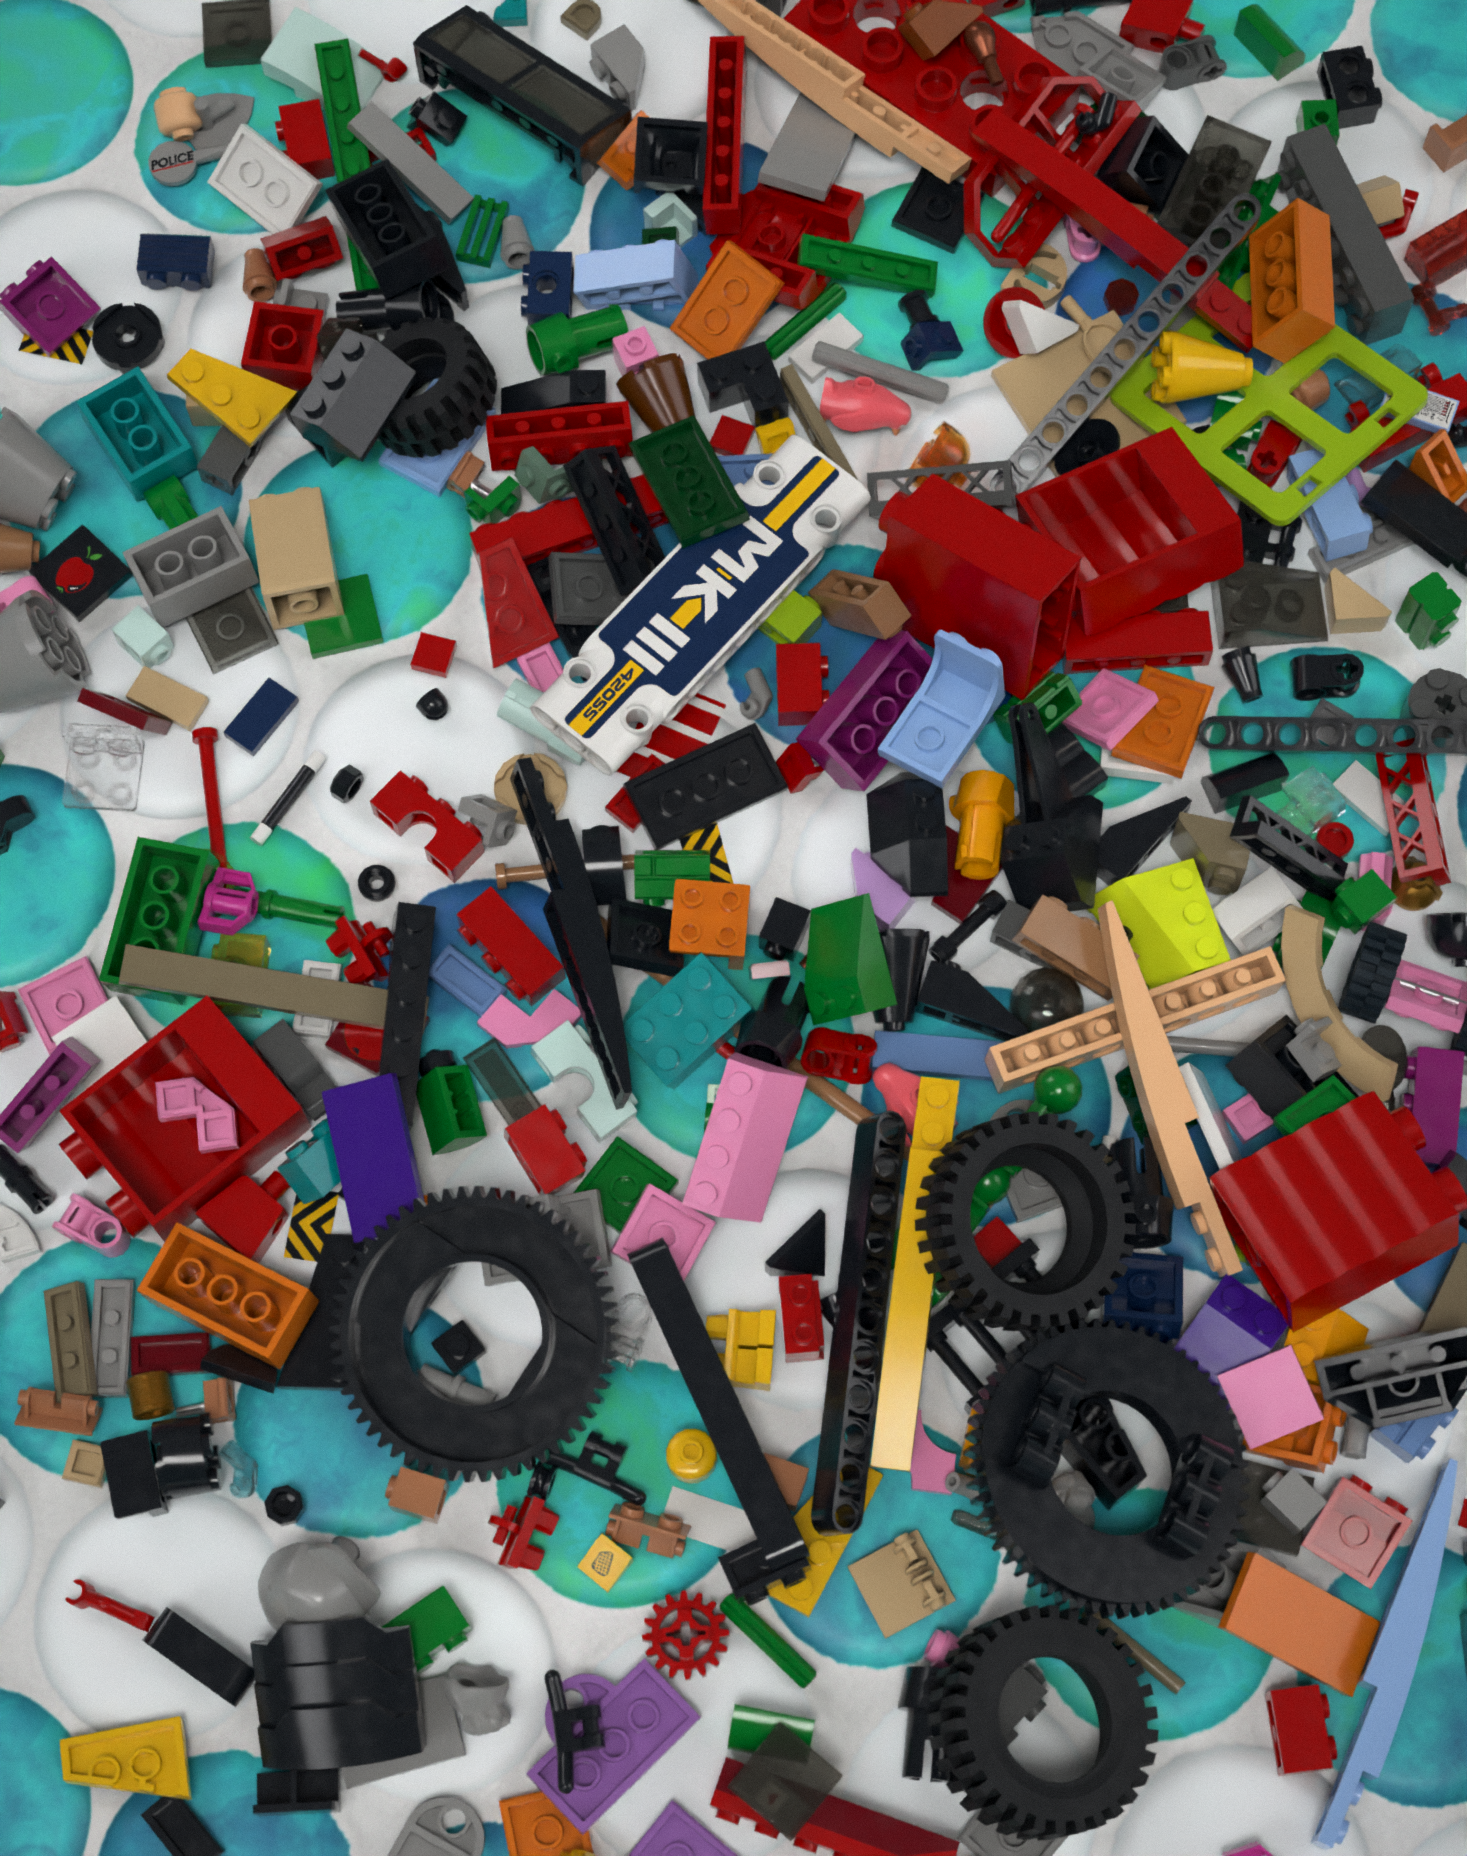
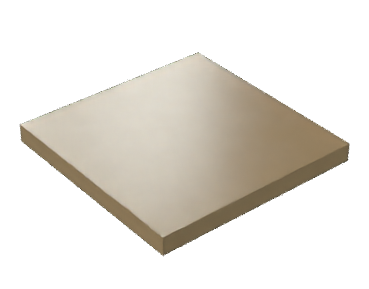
M1115 310L1093 320L1094 322L1104 321L1111 323L1119 329L1124 325ZM1081 329L1039 353L1024 354L992 370L991 377L1028 435L1092 363L1082 346L1084 332ZM1101 371L1095 372L1090 378L1092 384L1098 388L1106 387L1111 382L1109 375ZM1150 389L1145 396L1152 400ZM1110 396L1090 418L1105 419L1117 428L1121 440L1120 449L1153 435L1111 403ZM1073 399L1066 406L1071 414L1077 416L1082 415L1087 410V405L1081 399ZM1154 401L1186 425L1187 420L1176 403L1164 404L1160 401ZM1055 426L1048 427L1043 432L1044 439L1049 443L1059 442L1064 436L1062 430ZM1053 461L1049 468L1054 476L1058 477L1060 474L1057 472Z

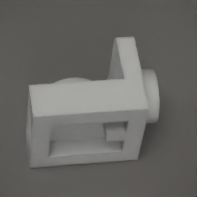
M284 278L281 290L275 291L273 304L324 310L326 316L330 300L328 293L293 289L291 279Z
M482 794L461 797L458 811L470 816V822L486 827L482 845L489 848L507 845L515 830L514 820L517 810Z
M1329 1016L1316 1022L1313 1018H1309L1301 1023L1294 1030L1297 1036L1286 1045L1313 1082L1333 1074L1342 1066L1336 1058L1333 1048L1320 1036L1333 1023Z

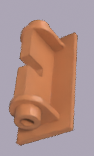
M29 1386L27 1390L21 1389L19 1391L18 1405H22L15 1419L14 1425L92 1436L103 1408L99 1407V1401L93 1400L91 1395L63 1393L61 1403H56V1391L36 1389Z
M623 1502L622 1505L616 1503L608 1517L616 1521L610 1519L605 1535L612 1537V1541L639 1548L642 1536L645 1535L650 1537L646 1551L671 1559L674 1558V1555L682 1557L686 1542L679 1539L685 1540L691 1529V1525L683 1523L682 1518L668 1513H662L660 1516L647 1513L643 1506H637L631 1502Z

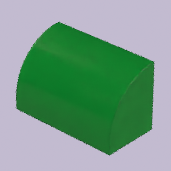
M1252 4L1239 11L1234 36L1277 81L1304 64L1305 53L1260 5Z
M468 1065L435 1067L417 1081L416 1096L432 1155L445 1154L466 1148L487 1136Z
M735 1704L727 1749L807 1765L815 1720Z

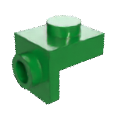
M508 476L485 499L470 487L464 491L465 509L478 523L482 520L485 523H499L505 516L510 517L513 515L522 501L520 484L511 476Z

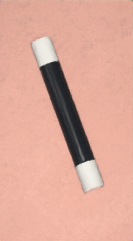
M316 750L313 751L250 836L254 843L259 846L264 844L326 760L323 754Z

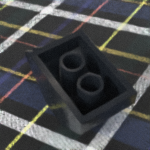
M1032 702L1013 705L1009 709L1008 717L1013 739L1020 813L1004 827L1001 864L1017 904L1029 910L1042 894L1046 897L1052 896L1060 899L1068 906V911L1094 908L1103 802L1092 795L1073 797L1042 724L1037 707Z

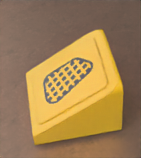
M601 1533L577 1568L608 1593L633 1563V1558L606 1535Z

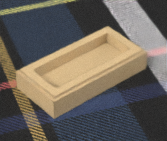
M146 666L143 667L126 694L128 701L190 732L209 703L206 696Z

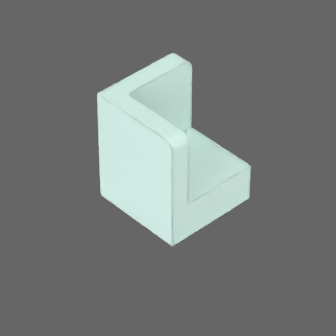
M665 192L643 209L644 227L646 229L677 227L679 230L680 248L698 235L696 215L673 192Z

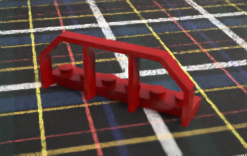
M1094 76L1043 77L1013 116L1012 120L1023 127L1030 121L1044 140L1053 147L1060 138V135L1038 109L1056 84H1081L1097 106H1099L1101 94L1105 90ZM1135 100L1118 101L1111 126L1092 136L1083 135L1082 142L1074 153L1069 148L1065 156L1094 175L1141 113L1142 109ZM988 150L964 181V234L992 267L1025 268L1064 216L1065 212L1043 194L1039 199L1035 196L1027 206L1028 210L1023 215V221L1014 233L1004 240L1003 247L998 252L981 232L980 184L992 168L997 171L1016 196L1019 195L1026 184L1014 170Z

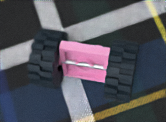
M1370 921L1362 936L1361 943H1359L1350 972L1348 973L1339 1001V1011L1375 1024L1385 1005V1008L1392 1010L1401 1017H1412L1429 1023L1435 1029L1454 1032L1451 1050L1464 1051V1056H1467V982L1402 960L1401 956L1405 948L1407 934Z

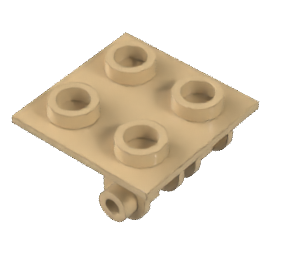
M918 1529L909 1534L906 1532L894 1539V1542L847 1566L885 1639L956 1601Z

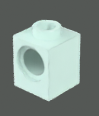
M139 605L111 629L118 644L142 667L146 666L151 669L154 665L162 664L174 648L168 632Z

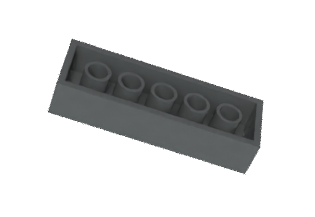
M1326 124L1286 137L1283 151L1280 154L1279 166L1275 172L1282 176L1278 189L1281 192H1285L1289 204L1295 199L1300 198L1330 215L1334 300L1339 307H1343L1347 315L1350 332L1353 336H1357L1359 341L1365 345L1400 334L1414 301V296Z

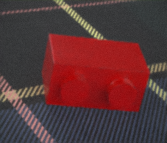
M314 99L278 106L281 120L274 122L278 141H285L287 150H282V152L317 180L334 177L335 171L320 100Z
M820 643L776 644L778 726L807 725L829 698V690H822V678H828V656H821Z
M1319 1684L1270 1690L1265 1693L1278 1777L1332 1769V1760H1337V1748L1334 1736L1327 1735L1325 1719L1330 1718V1707L1327 1695L1320 1694Z

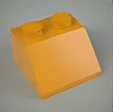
M1337 1309L1294 1333L1287 1326L1279 1349L1292 1344L1309 1384L1320 1386L1314 1360L1364 1345L1369 1329L1341 1309Z

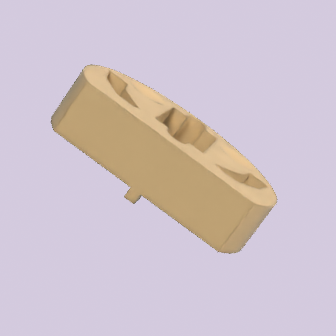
M1043 243L1025 268H1012L1000 286V291L1008 287L1026 288L1037 295L1044 308L1047 309L1061 298L1065 290L1067 279L1066 263L1056 249ZM1032 272L1056 285V288L1053 287L1050 291L1026 278L1025 274L1028 276Z

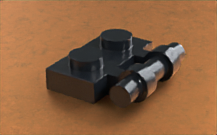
M1240 500L1237 515L1241 519L1244 566L1261 570L1263 560L1267 558L1274 560L1273 571L1281 574L1286 573L1289 562H1292L1296 549L1293 544L1295 535L1301 530L1302 519L1298 516L1288 525L1276 526ZM1271 529L1281 532L1279 543L1268 542Z

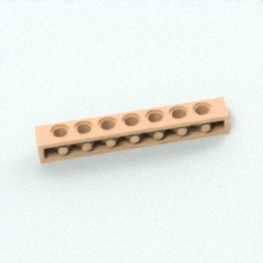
M1271 946L1155 987L1150 989L1149 993L1164 1031L1169 1033L1276 994L1286 979ZM1114 1003L1108 1004L990 1047L984 1061L998 1094L1034 1082L1038 1074L1051 1066L1072 1068L1125 1049Z

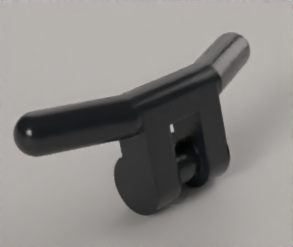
M592 1430L579 1459L564 1453L555 1454L549 1449L551 1460L545 1464L555 1466L558 1469L600 1486L634 1505L640 1506L646 1502L647 1496L644 1491L616 1477L627 1453L628 1446L616 1442L614 1445L603 1440L602 1434ZM596 1454L608 1459L605 1469L592 1463Z
M551 1669L545 1673L544 1680L552 1711L557 1751L558 1789L563 1794H569L574 1789L573 1753L598 1750L606 1747L604 1734H600L598 1722L599 1719H602L601 1706L588 1705L568 1710L560 1673L557 1670ZM582 1723L584 1736L573 1738L571 1724Z

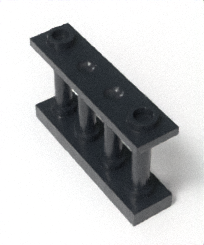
M1029 1238L994 1266L991 1271L997 1277L1007 1281L1011 1280L1015 1275L1019 1279L1024 1278L1027 1282L1034 1281L1042 1277L1035 1268L1037 1263L1034 1261L1040 1249ZM949 1303L930 1318L926 1348L930 1352H936L973 1396L966 1402L964 1410L970 1415L972 1404L979 1399H983L978 1391L984 1385L946 1341L948 1336L945 1333L955 1324L960 1328L964 1326L996 1364L1003 1359L1007 1360L1005 1356L1007 1352L980 1320L973 1321L965 1316L968 1307L955 1309ZM1088 1315L1082 1318L1084 1319L1086 1325L1087 1321L1085 1319L1088 1317ZM1078 1320L1070 1321V1325L1072 1326V1324ZM1019 1330V1332L1025 1339L1030 1341V1337L1038 1333L1039 1330Z

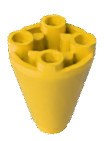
M1172 330L1161 332L1159 346H1153L1151 366L1157 368V379L1153 380L1151 388L1152 401L1170 404L1240 390L1242 386L1249 387L1251 384L1253 360L1250 357H1244V354Z

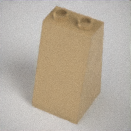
M320 486L314 488L301 487L293 492L277 495L265 494L259 498L248 500L261 592L273 630L344 615L325 504Z

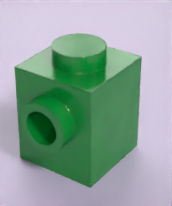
M1336 99L1301 100L1296 117L1297 133L1326 124L1337 145L1340 133Z
M1371 869L1355 881L1353 877H1350L1339 885L1334 891L1337 897L1330 907L1333 909L1336 921L1343 928H1349L1356 935L1370 921L1373 922L1386 912L1397 896L1377 873Z

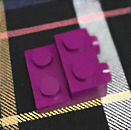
M52 256L44 263L41 260L35 262L25 273L28 277L18 285L15 282L11 283L0 294V311L23 335L26 333L48 357L101 312L99 305Z

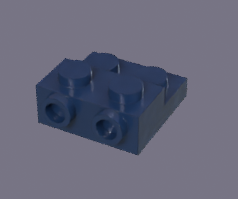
M1133 1252L1132 1257L1119 1259L1118 1262L1128 1266L1124 1277L1111 1279L1118 1285L1114 1293L1102 1296L1105 1303L1101 1305V1325L1112 1319L1115 1321L1116 1328L1128 1322L1130 1323L1131 1331L1142 1326L1145 1328L1146 1336H1151L1156 1332L1159 1334V1341L1162 1343H1166L1169 1340L1172 1341V1339H1179L1183 1324V1257Z

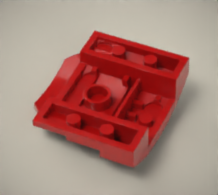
M759 182L754 190L742 195L741 234L717 235L709 245L712 256L706 264V270L709 269L726 241H732L784 282V285L773 301L803 310L820 295L832 277L818 275L815 273V270L797 265L799 241L802 234L852 243L865 209L863 193L833 184L825 201H820Z

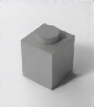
M1293 1468L1285 1476L1277 1471L1262 1487L1267 1494L1260 1501L1294 1536L1328 1503Z

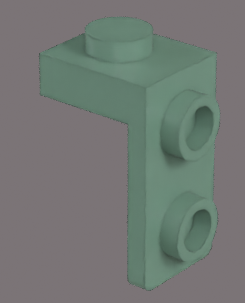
M534 446L521 451L514 476L539 504L552 499H560L574 491L563 467L554 470Z

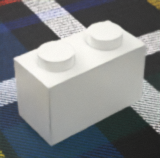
M1271 866L1263 873L1256 875L1238 891L1224 898L1212 910L1216 920L1244 956L1253 953L1282 932L1284 913L1287 906L1294 905L1302 909L1303 907Z

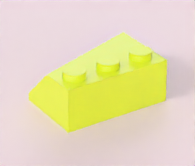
M1194 858L1122 878L1096 893L1094 908L1087 909L1099 921L1098 908L1106 902L1113 900L1122 925L1128 927L1133 933L1129 943L1132 946L1133 952L1140 955L1137 963L1149 990L1231 960Z

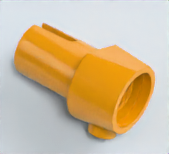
M972 771L966 773L961 778L957 794L949 798V809L951 814L960 822L955 869H961L962 876L982 880L995 877L999 872L1003 830L1014 819V784L1005 775L995 771Z

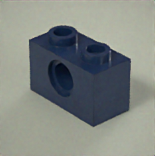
M530 251L529 265L523 264L522 280L523 286H528V296H521V317H527L528 325L558 312H562L567 319L572 318L574 281L572 252ZM545 289L554 290L553 292L547 294L541 293V291Z

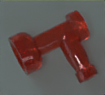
M1433 281L1422 282L1410 289L1414 296L1412 304L1421 305L1430 324L1428 330L1431 336H1437L1446 332L1451 327L1449 321L1467 317L1466 303L1438 309L1434 301L1437 288Z

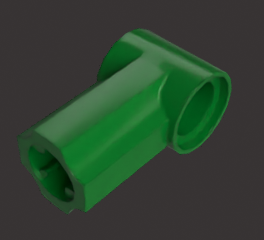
M174 474L142 492L158 520L162 519L169 530L198 517L190 505V499Z

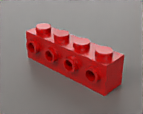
M628 401L489 415L486 419L492 471L516 469L521 451L531 446H534L550 465L567 463L585 449L615 445L620 458L633 456L628 445L629 442L633 441Z

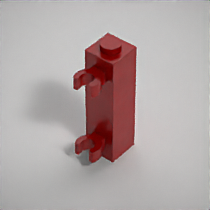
M1432 362L1420 369L1422 375L1417 377L1419 383L1425 386L1428 391L1460 401L1452 423L1456 426L1467 420V382L1461 373L1443 380L1441 372L1435 363ZM1361 399L1349 405L1348 409L1350 412L1345 414V419L1352 427L1349 433L1353 432L1370 417L1369 411ZM1384 416L1378 423L1384 428L1394 419ZM1405 423L1358 465L1363 473L1429 440L1435 433Z

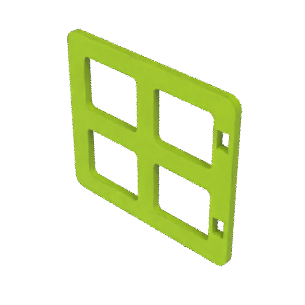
M1247 272L1235 282L1232 291L1249 305H1251L1250 272ZM1199 314L1195 315L1177 331L1222 346L1212 338L1219 331ZM1337 324L1328 334L1322 336L1303 352L1282 365L1272 375L1265 376L1253 368L1250 386H1242L1240 390H1236L1245 398L1204 433H1195L1145 396L1152 388L1153 380L1157 379V368L1151 366L1152 352L1134 367L1110 395L1111 403L1151 434L1154 435L1173 427L1211 479L1276 526H1285L1293 522L1423 409L1428 401V391L1425 386ZM1332 358L1341 360L1392 397L1351 433H1343L1290 394ZM1389 412L1396 418L1383 428L1378 421ZM1264 416H1272L1325 455L1283 492L1273 491L1223 453L1228 446ZM1310 480L1318 485L1306 496L1298 491Z

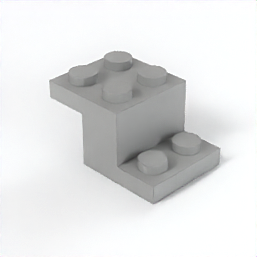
M598 1189L562 1196L544 1194L530 1197V1207L536 1201H542L545 1203L543 1214L547 1213L550 1209H555L558 1211L556 1223L563 1219H568L571 1221L568 1228L569 1233L575 1230L582 1232L578 1243L580 1245L591 1243L592 1248L587 1255L589 1257L600 1256L601 1261L595 1267L596 1269L612 1266L602 1202ZM481 1262L485 1286L490 1287L520 1281L514 1275L498 1266Z

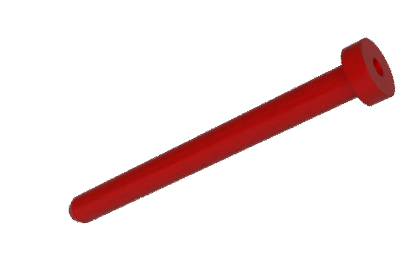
M1077 103L1072 110L1074 118L1053 148L1065 155L1080 134L1075 124L1077 115L1081 112L1085 115L1086 111L1094 113V109L1085 103ZM1027 182L992 231L991 239L995 243H1000L1005 239L1037 194L1038 190Z
M213 727L197 728L192 731V741L194 744L199 745L211 853L219 860V867L228 869L213 743L218 741V731ZM224 884L223 888L230 889V884Z

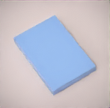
M434 378L426 391L434 386L439 379ZM492 407L491 411L487 410V416L496 415L495 408ZM486 421L482 426L478 425L474 429L475 434L468 440L464 438L458 442L459 446L452 450H441L440 455L428 456L424 454L423 458L409 457L408 454L407 456H402L386 448L378 459L379 465L428 492L441 497L447 488L448 478L465 452H471L485 432Z

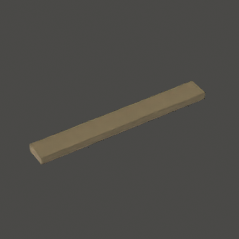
M128 944L125 946L119 977V984L197 998H204L208 995L214 1001L383 1029L387 989ZM426 996V1005H425V1014H424L423 1033H424V1027H425V1021H426V1015H427V1008H428V1002H429V997H427V996Z

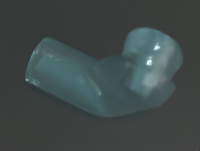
M230 1440L221 1449L219 1455L234 1468L233 1483L229 1485L231 1494L236 1498H247L255 1492L258 1486V1463L236 1442Z

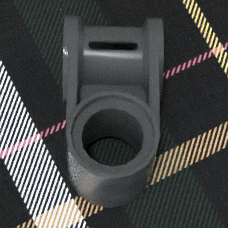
M1203 35L1191 41L1168 46L1163 51L1158 72L1167 77L1162 87L1171 91L1178 90L1197 83L1209 82L1220 77L1226 71L1227 65L1218 56L1214 37L1212 35Z

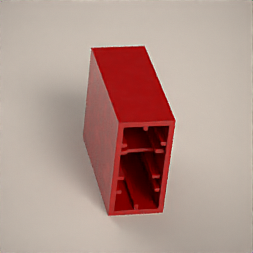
M933 473L911 495L898 491L889 499L878 523L879 530L887 534L886 549L882 552L876 563L873 578L889 582L911 614V617L902 624L901 630L908 631L913 637L934 649V635L938 630H943L947 633L955 632L961 635L969 644L979 649L986 648L998 655L1003 665L1004 690L1024 700L1064 657L1082 557Z

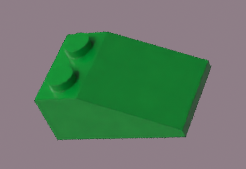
M869 893L811 909L804 991L813 1025L897 1005Z

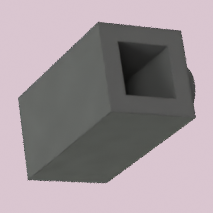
M1030 1664L1025 1668L1021 1665L1013 1672L1006 1682L1000 1698L999 1724L1007 1747L1019 1735L1013 1728L1024 1717L1031 1722L1047 1705L1042 1700L1048 1692L1043 1686L1046 1679Z

